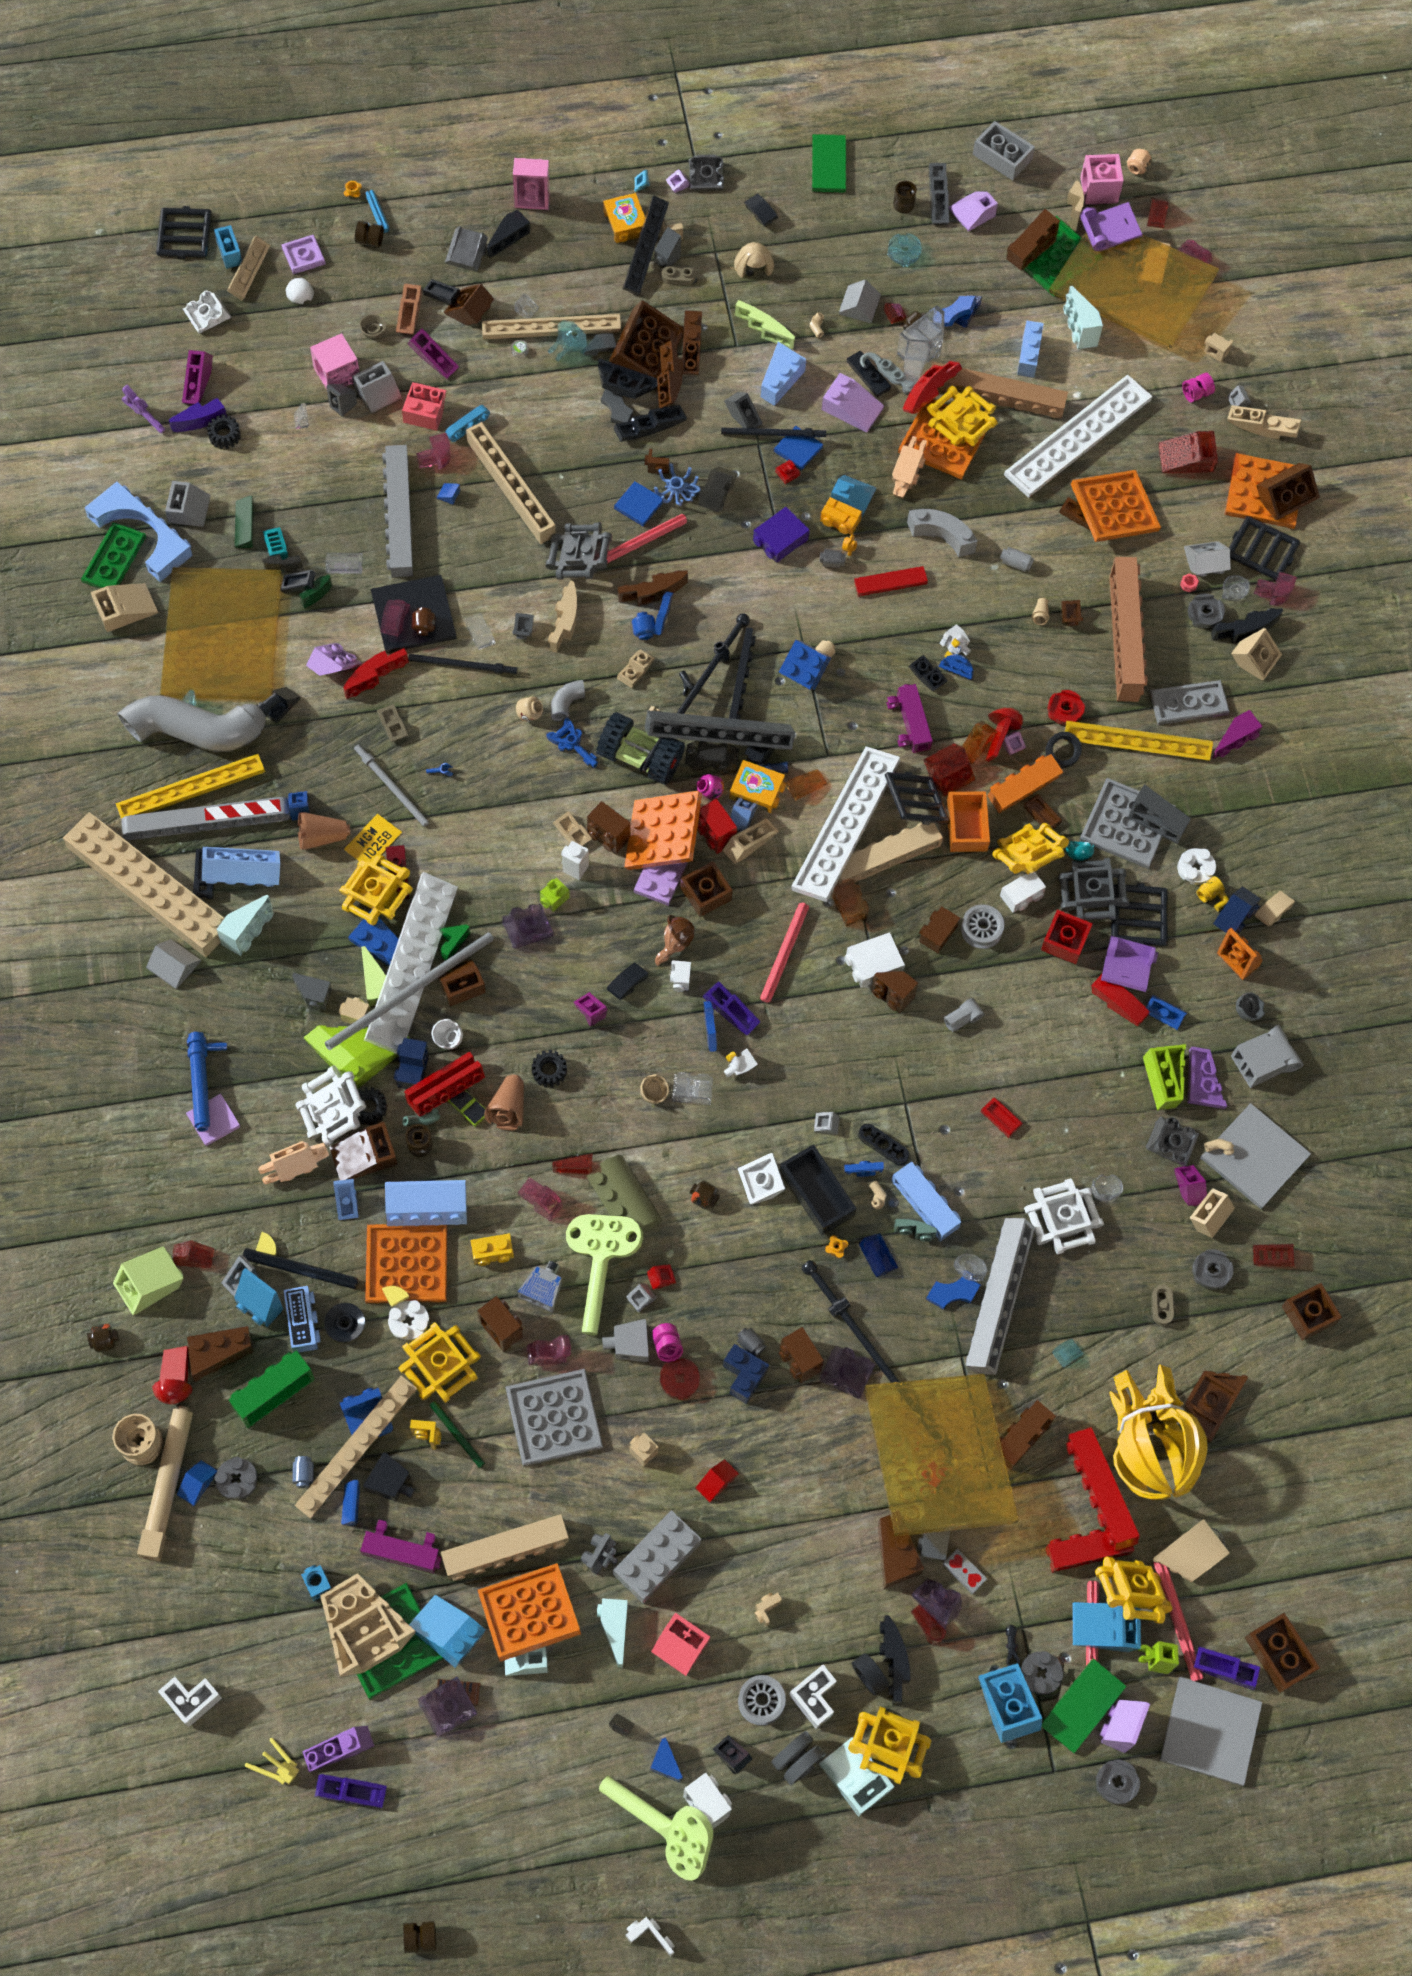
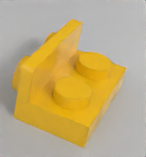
M510 1233L470 1240L474 1265L486 1266L490 1262L495 1261L504 1263L514 1258Z
M411 1420L410 1429L413 1436H416V1439L428 1440V1437H430L431 1449L436 1450L437 1445L441 1444L442 1432H440L436 1422Z

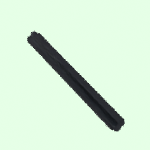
M245 1248L243 1251V1256L251 1262L356 1289L359 1282L358 1278L249 1248Z

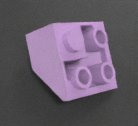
M974 192L950 205L949 210L967 231H970L994 218L998 203L988 192Z
M332 643L315 647L306 666L321 676L359 667L362 663L357 660L355 655L346 652L340 644Z

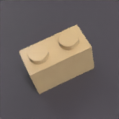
M1212 1188L1190 1219L1197 1232L1213 1238L1235 1208L1227 1194Z

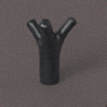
M681 671L679 676L684 685L682 695L686 696L688 688L692 690L695 685L690 681L686 671Z

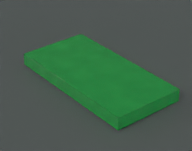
M812 134V192L845 193L846 135Z
M113 522L81 578L82 583L99 589L106 586L120 585L145 541L146 534Z
M1092 1658L1043 1720L1041 1727L1072 1753H1075L1127 1686Z

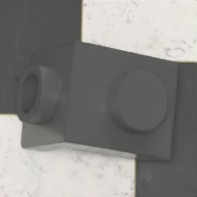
M516 613L514 630L512 632L513 635H516V639L527 640V637H532L534 615Z

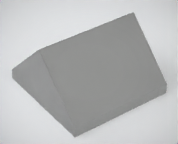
M866 279L848 285L839 315L872 323L881 294Z
M170 939L155 946L146 968L177 989L201 960Z

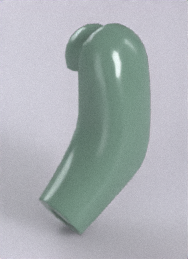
M433 1108L428 1115L421 1117L418 1115L404 1116L402 1123L404 1126L409 1127L414 1124L425 1126L432 1124L440 1119L439 1110Z

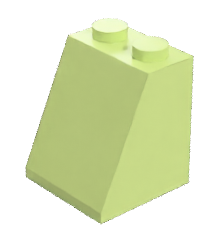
M163 1246L122 1263L113 1284L132 1315H136L179 1289L184 1278L182 1271L174 1264L172 1255Z

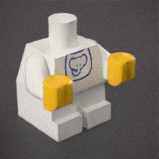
M957 624L945 632L939 643L949 650L946 652L945 658L948 655H959L961 652L967 656L971 652L967 647L970 640Z
M747 1048L741 1052L742 1055L740 1057H737L735 1052H731L725 1057L728 1062H731L728 1065L729 1068L724 1071L727 1077L733 1074L737 1076L746 1073L758 1065Z

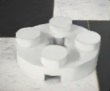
M1194 848L1187 850L1181 855L1177 869L1184 881L1186 879L1192 885H1203L1213 877L1216 863L1207 849ZM1196 863L1199 864L1201 867L1200 870H1197L1192 866Z
M403 1301L390 1310L388 1324L396 1338L412 1342L427 1330L429 1316L424 1306L418 1301ZM408 1316L415 1319L410 1326L407 1323H403Z

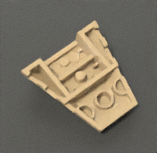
M358 1573L320 1595L340 1677L366 1672L401 1651L416 1633Z

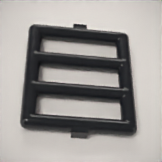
M190 206L162 208L156 247L157 256L178 257V259H185V257H207L212 211L210 209L190 208ZM167 215L205 216L204 223L166 222ZM197 229L203 230V235L169 236L165 235V230ZM164 242L202 244L201 250L163 249Z
M1247 516L1240 529L1232 537L1233 541L1229 546L1230 559L1279 581L1286 568L1293 562V556L1300 545V540ZM1249 525L1258 528L1259 531L1245 556L1234 553ZM1267 532L1275 536V539L1261 564H1257L1251 561V558ZM1283 540L1292 544L1277 572L1268 569L1267 566L1280 542Z
M905 772L904 774L885 773V779L902 820L922 822L924 825H929L930 823L947 825L950 823L932 777L913 775L912 772ZM894 780L926 783L929 789L896 786ZM900 794L933 797L935 803L901 799ZM905 807L936 810L940 816L907 813Z
M1144 883L1126 885V892L1161 895V904L1129 902L1130 905L1127 907L1115 906L1116 920H1111V936L1144 945L1166 946L1168 944V889L1144 886ZM1114 884V898H1119L1118 884ZM1119 909L1160 912V921L1119 918ZM1119 926L1160 929V938L1119 935Z

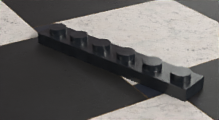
M653 196L622 288L637 296L640 294L669 205L668 201Z
M746 627L729 714L730 719H741V715L738 714L739 709L742 710L744 699H741V696L746 693L747 683H744V680L749 678L750 667H747L748 662H752L753 652L750 649L755 646L756 636H753V628Z

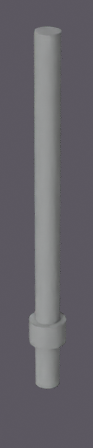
M360 744L356 745L354 750L361 756L363 763L366 766H370L423 827L427 826L429 821L375 762V758L370 753H367Z

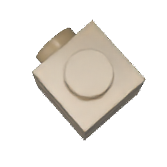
M347 997L345 1003L341 1004L339 1009L342 1021L349 1024L354 1023L371 1011L369 1004L364 1003L363 1000Z
M645 1433L641 1436L636 1435L629 1443L631 1445L629 1453L643 1467L658 1453L659 1447Z

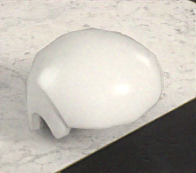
M304 278L293 279L286 287L287 298L293 303L303 304L304 301H311L313 298V287Z
M450 1019L438 1021L433 1026L431 1033L434 1043L446 1050L457 1048L463 1038L462 1028Z

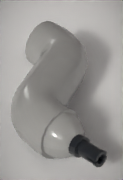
M273 693L265 701L259 702L257 705L244 704L236 706L227 714L217 715L176 698L163 695L147 696L127 705L117 713V716L129 733L139 742L144 741L153 733L160 732L205 750L230 752L246 746L261 735V731L266 723L265 717L270 713L271 709L281 703V700L277 694Z

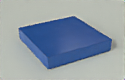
M785 436L775 446L774 452L787 461L792 460L796 467L802 470L823 448V444L814 437L812 439H805V437Z
M634 481L614 505V509L644 526L662 505L663 501L659 495Z

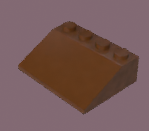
M642 300L633 308L609 362L657 378V376L662 374L660 346L671 340L675 341L678 345L684 332V327Z

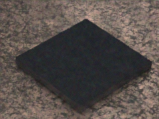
M442 575L371 589L386 653L399 651L403 648L410 649L457 639ZM417 608H429L436 615L435 629L433 632L428 633L427 636L418 635L411 627L412 614L417 611Z

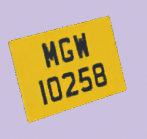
M377 814L344 850L358 861L363 860L371 863L375 856L381 855L386 850V847H389L402 832Z

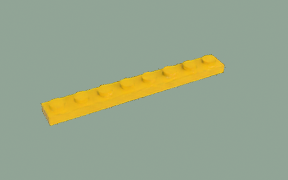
M1066 721L1065 732L1074 734L1081 743L1210 760L1213 741L1073 721Z
M255 754L118 802L116 806L121 819L125 816L151 813L265 773L259 755Z

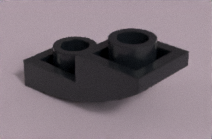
M758 193L744 202L746 208L755 215L756 220L764 227L778 218L772 207Z
M924 655L908 666L916 677L933 692L948 681L937 667L934 668Z
M634 962L622 971L607 986L606 990L619 1000H622L633 993L636 985L648 978V972Z

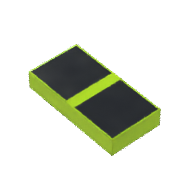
M466 1090L448 1100L474 1127L485 1118L484 1113L486 1109Z

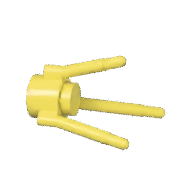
M270 1738V1742L286 1762L284 1761L281 1764L267 1752H263V1756L279 1768L277 1770L279 1775L246 1763L245 1767L273 1778L281 1784L285 1782L290 1784L299 1772V1769L296 1768L298 1764L290 1759L273 1738Z

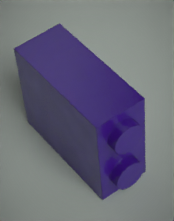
M785 507L754 529L753 541L756 546L761 547L765 551L768 558L773 559L777 563L809 540L810 530Z

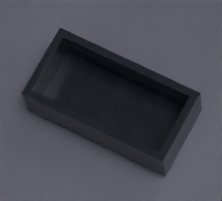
M814 1144L780 1164L779 1171L821 1235L855 1216L857 1208Z

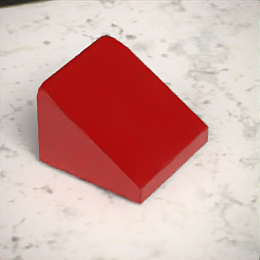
M670 1264L654 1266L647 1272L653 1290L676 1283Z

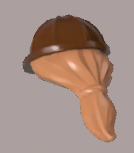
M673 915L668 916V925L664 931L665 948L655 958L657 966L668 961L673 953L681 952L691 944L695 928L690 920Z

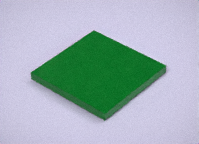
M1055 216L1060 220L1055 243L1024 268L1053 297L1103 262V257L1097 251H1094L1087 242L1058 216Z
M407 1583L381 1596L408 1625L421 1611ZM414 1634L401 1651L366 1672L357 1674L370 1700L444 1658Z

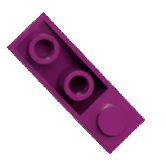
M1250 710L1234 718L1213 754V759L1219 756L1224 757L1230 750L1234 748L1239 749L1245 742L1253 741L1259 737L1262 725Z

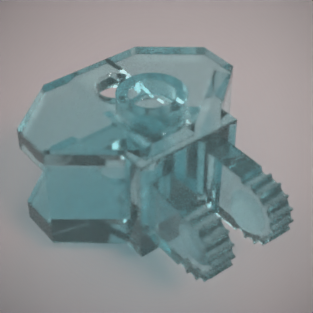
M562 320L557 325L558 338L548 352L550 354L553 353L560 345L564 350L556 356L558 362L567 353H582L587 347L586 334L573 321Z

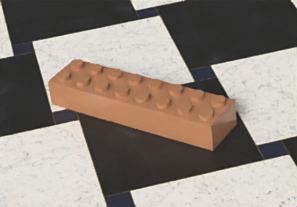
M1115 557L1109 575L1117 701L1139 702L1141 695H1144V686H1147L1148 681L1147 675H1144L1146 659H1143L1145 643H1142L1144 627H1141L1143 611H1140L1142 596H1139L1141 580H1138L1140 564H1137V557Z

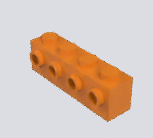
M1052 754L1047 757L1042 755L1035 760L1036 763L1032 766L1027 764L1020 769L1021 772L1017 775L1012 773L1005 778L1006 781L1002 784L997 782L990 787V792L987 796L999 814L1062 775L1063 771Z

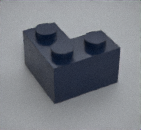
M1242 886L1233 893L1213 924L1225 933L1232 928L1240 934L1245 927L1243 923L1245 919H1250L1260 908L1258 903L1261 898Z
M403 1038L402 1044H399L397 1049L400 1067L395 1070L394 1080H396L398 1088L408 1089L424 1079L429 1052L427 1042Z
M736 1344L732 1346L723 1362L724 1368L737 1375L736 1380L730 1387V1395L747 1404L769 1368V1364Z

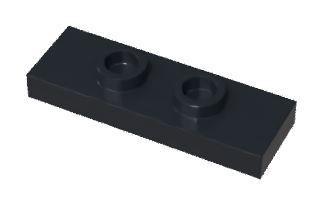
M860 350L848 357L846 362L876 397L890 391L891 385L868 358L864 361L866 367L863 368L861 366L860 358L864 353Z

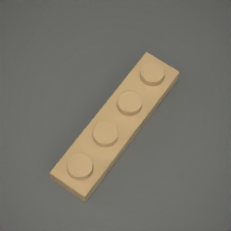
M258 236L253 238L227 289L229 293L241 301L245 298L270 247L268 243Z

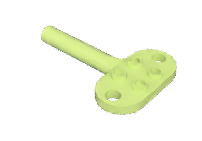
M587 1214L576 1217L568 1225L566 1241L569 1247L576 1253L590 1255L593 1258L582 1325L583 1334L593 1336L598 1334L609 1260L613 1257H629L641 1247L643 1231L640 1225L632 1218ZM579 1229L581 1231L580 1236L577 1239H573V1232ZM636 1233V1240L634 1242H629L628 1238L630 1234Z
M607 1776L601 1782L600 1792L666 1839V1859L678 1876L685 1880H694L704 1872L713 1840V1829L708 1818L700 1810L685 1806L671 1820L610 1776Z

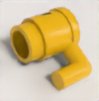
M1215 876L1201 885L1196 891L1199 899L1204 903L1218 896L1221 901L1214 905L1215 910L1218 912L1229 901L1228 896L1224 892L1223 883Z

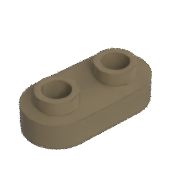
M666 266L662 270L661 278L667 284L690 285L696 279V272L691 267Z
M1159 1285L1152 1292L1153 1320L1161 1326L1168 1325L1174 1317L1173 1293L1166 1285ZM1158 1295H1164L1165 1299H1160ZM1159 1314H1164L1166 1318H1160Z

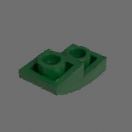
M329 574L318 577L314 580V588L306 589L299 594L304 609L319 601L331 589L332 582Z

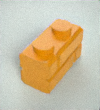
M830 497L821 512L820 521L827 527L837 528L843 534L853 535L861 521L862 511Z

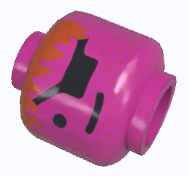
M705 774L697 782V791L699 790L708 799L715 800L723 794L724 782L718 776Z

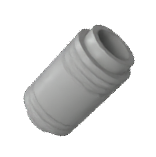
M1009 546L1007 550L1003 549L1000 559L1003 560L1002 564L1023 572H1029L1034 558L1031 557L1032 555Z

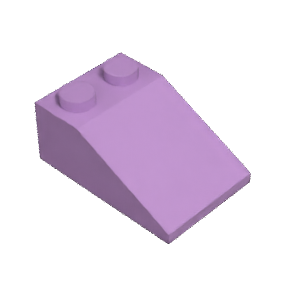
M839 373L826 392L822 401L823 411L866 433L884 408V405L858 382Z
M1118 1700L1115 1705L1113 1704L1109 1708L1107 1716L1110 1719L1108 1724L1104 1723L1101 1729L1100 1736L1103 1737L1101 1743L1122 1753L1127 1752L1136 1744L1150 1704L1147 1702Z

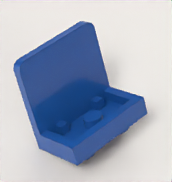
M379 1388L366 1389L362 1392L363 1394L356 1397L355 1395L348 1396L343 1399V1402H340L351 1435H353L382 1399ZM391 1422L379 1435V1437L391 1433L393 1431V1426Z

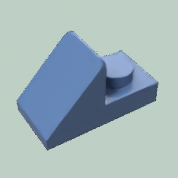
M354 1179L334 1181L338 1220L358 1218Z

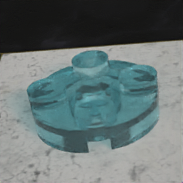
M897 234L890 239L887 254L894 262L901 264L903 267H908L920 258L921 242L912 234ZM906 247L908 248L907 251H903V250L901 249V248H906Z

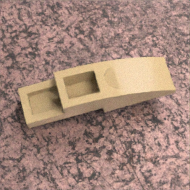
M1233 405L1227 419L1228 422L1243 430L1273 439H1280V436L1297 438L1301 425L1300 419L1266 415V410Z
M571 580L562 591L563 597L561 601L558 600L556 604V629L554 633H550L548 639L550 650L556 653L564 638L571 640L576 625L577 594L574 581Z

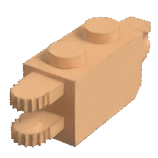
M914 436L909 446L903 445L892 473L895 483L893 496L901 499L905 497L909 489H912L913 484H917L919 468H923L926 460L923 453L927 441L923 440L921 442L919 450L914 449L917 442V437Z
M301 1141L270 1154L271 1162L260 1166L258 1171L260 1174L276 1170V1172L263 1177L262 1181L264 1184H270L278 1180L280 1182L290 1181L297 1175L313 1171L314 1168L318 1167L317 1162L328 1157L329 1153L324 1143L309 1146L307 1142Z

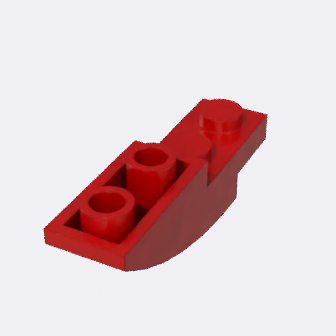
M949 361L944 366L933 365L914 385L905 401L903 411L916 414L921 411L923 406L933 402L934 398L939 395L937 388L942 387L947 380L954 378L962 370L961 364Z
M403 648L390 655H387L384 650L364 662L350 676L343 687L346 699L356 697L367 689L375 688L379 684L378 677L385 676L390 671L402 668L409 663L408 654Z

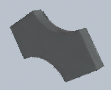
M605 389L601 397V403L610 409L612 414L611 422L617 424L629 422L633 415V409L625 405L622 399L623 395Z

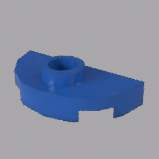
M948 655L938 666L970 680L973 679V666L962 655Z
M861 1161L859 1164L844 1165V1170L848 1175L856 1173L857 1177H869L876 1175V1171L882 1172L884 1170V1162L871 1163L870 1161Z

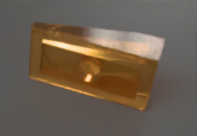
M816 769L788 780L786 787L794 799L798 800L828 783L820 771Z

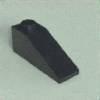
M518 209L508 213L503 218L487 245L489 258H492L530 233V222Z

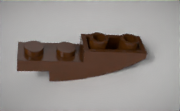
M685 310L682 353L683 374L699 375L702 311Z
M672 340L660 346L662 374L657 376L659 408L668 407L673 404L678 397L682 385L683 360L678 358L677 343Z
M677 570L672 573H658L652 575V582H641L635 585L626 584L618 587L619 603L637 600L638 606L659 601L663 599V595L667 591L674 594L688 583V571Z

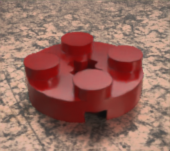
M1061 690V692L1054 693L1050 697L1047 707L1048 716L1051 720L1061 725H1066V721L1078 722L1083 716L1085 705L1076 692ZM1068 705L1070 710H1063L1062 707Z

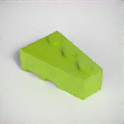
M1186 1044L1150 1048L1143 1056L1157 1111L1174 1109L1183 1101V1070L1185 1067L1184 1051L1186 1050Z

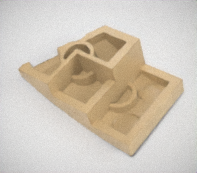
M1076 180L1069 191L1067 204L1073 206L1070 216L1072 217L1070 228L1074 232H1077L1081 223L1080 214L1083 211L1084 205L1083 189L1080 182Z
M1203 1519L1153 1557L1152 1560L1170 1568V1571L1175 1574L1178 1573L1184 1579L1193 1582L1226 1557L1229 1551Z

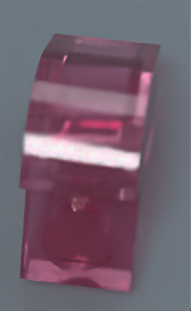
M447 433L429 437L431 449L416 453L419 469L437 464L438 470H440L449 463L451 450Z
M1279 572L1275 583L1258 579L1253 594L1263 598H1270L1269 605H1281L1290 598L1297 577Z
M389 599L383 612L380 633L398 637L403 631L404 617L410 610V604L405 603L403 600Z
M530 1177L518 1191L520 1197L534 1205L535 1212L550 1222L562 1207V1201L554 1191L546 1185L542 1186Z
M561 1335L552 1341L536 1340L527 1345L528 1365L549 1366L567 1362L566 1358L571 1355L569 1336Z

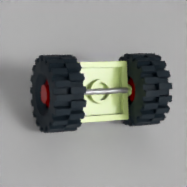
M614 712L606 722V726L599 737L600 740L597 744L596 753L613 762L620 759L640 768L659 738L648 736L646 732L633 727V719ZM664 737L654 753L655 755L651 760L652 763L646 770L648 777L663 785H667L680 765L685 743L675 738Z

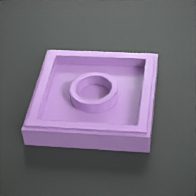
M314 234L281 244L293 274L326 264Z
M221 1094L209 1100L210 1127L205 1132L197 1131L204 1145L208 1146L240 1128V1124ZM192 1109L186 1114L189 1120L191 1121L192 1125L194 1126V1114Z

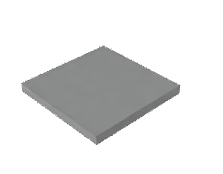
M1106 778L1079 841L1088 842L1091 846L1094 844V847L1149 869L1163 836L1128 818L1133 803L1140 791Z
M1250 1103L1219 1137L1233 1143L1234 1153L1232 1155H1225L1224 1150L1216 1149L1210 1152L1206 1151L1201 1156V1159L1257 1207L1262 1209L1306 1161L1311 1153Z
M585 1369L505 1387L523 1467L603 1448Z
M1179 1677L1160 1761L1244 1786L1262 1702Z

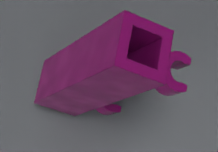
M916 684L902 685L898 687L897 697H887L888 702H886L888 709L900 706L907 734L898 735V746L901 748L911 744L913 753L931 750L933 741Z
M378 1520L375 1533L369 1531L365 1533L360 1550L363 1556L432 1574L435 1573L436 1568H440L442 1556H439V1549L432 1548L436 1538L433 1533H426L424 1545L384 1536L388 1524L383 1520Z

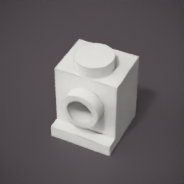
M672 960L670 982H674V991H689L691 962Z

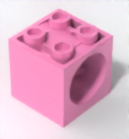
M1119 154L1085 156L1080 177L1085 205L1118 203L1123 185Z
M342 333L310 347L314 370L326 389L328 384H344L345 386L353 384L352 376L359 373L358 359Z

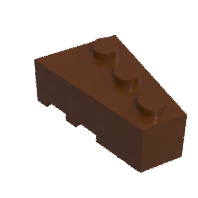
M248 1326L187 1337L191 1373L195 1382L210 1373L218 1371L221 1367L229 1363L232 1364L254 1352L251 1331Z

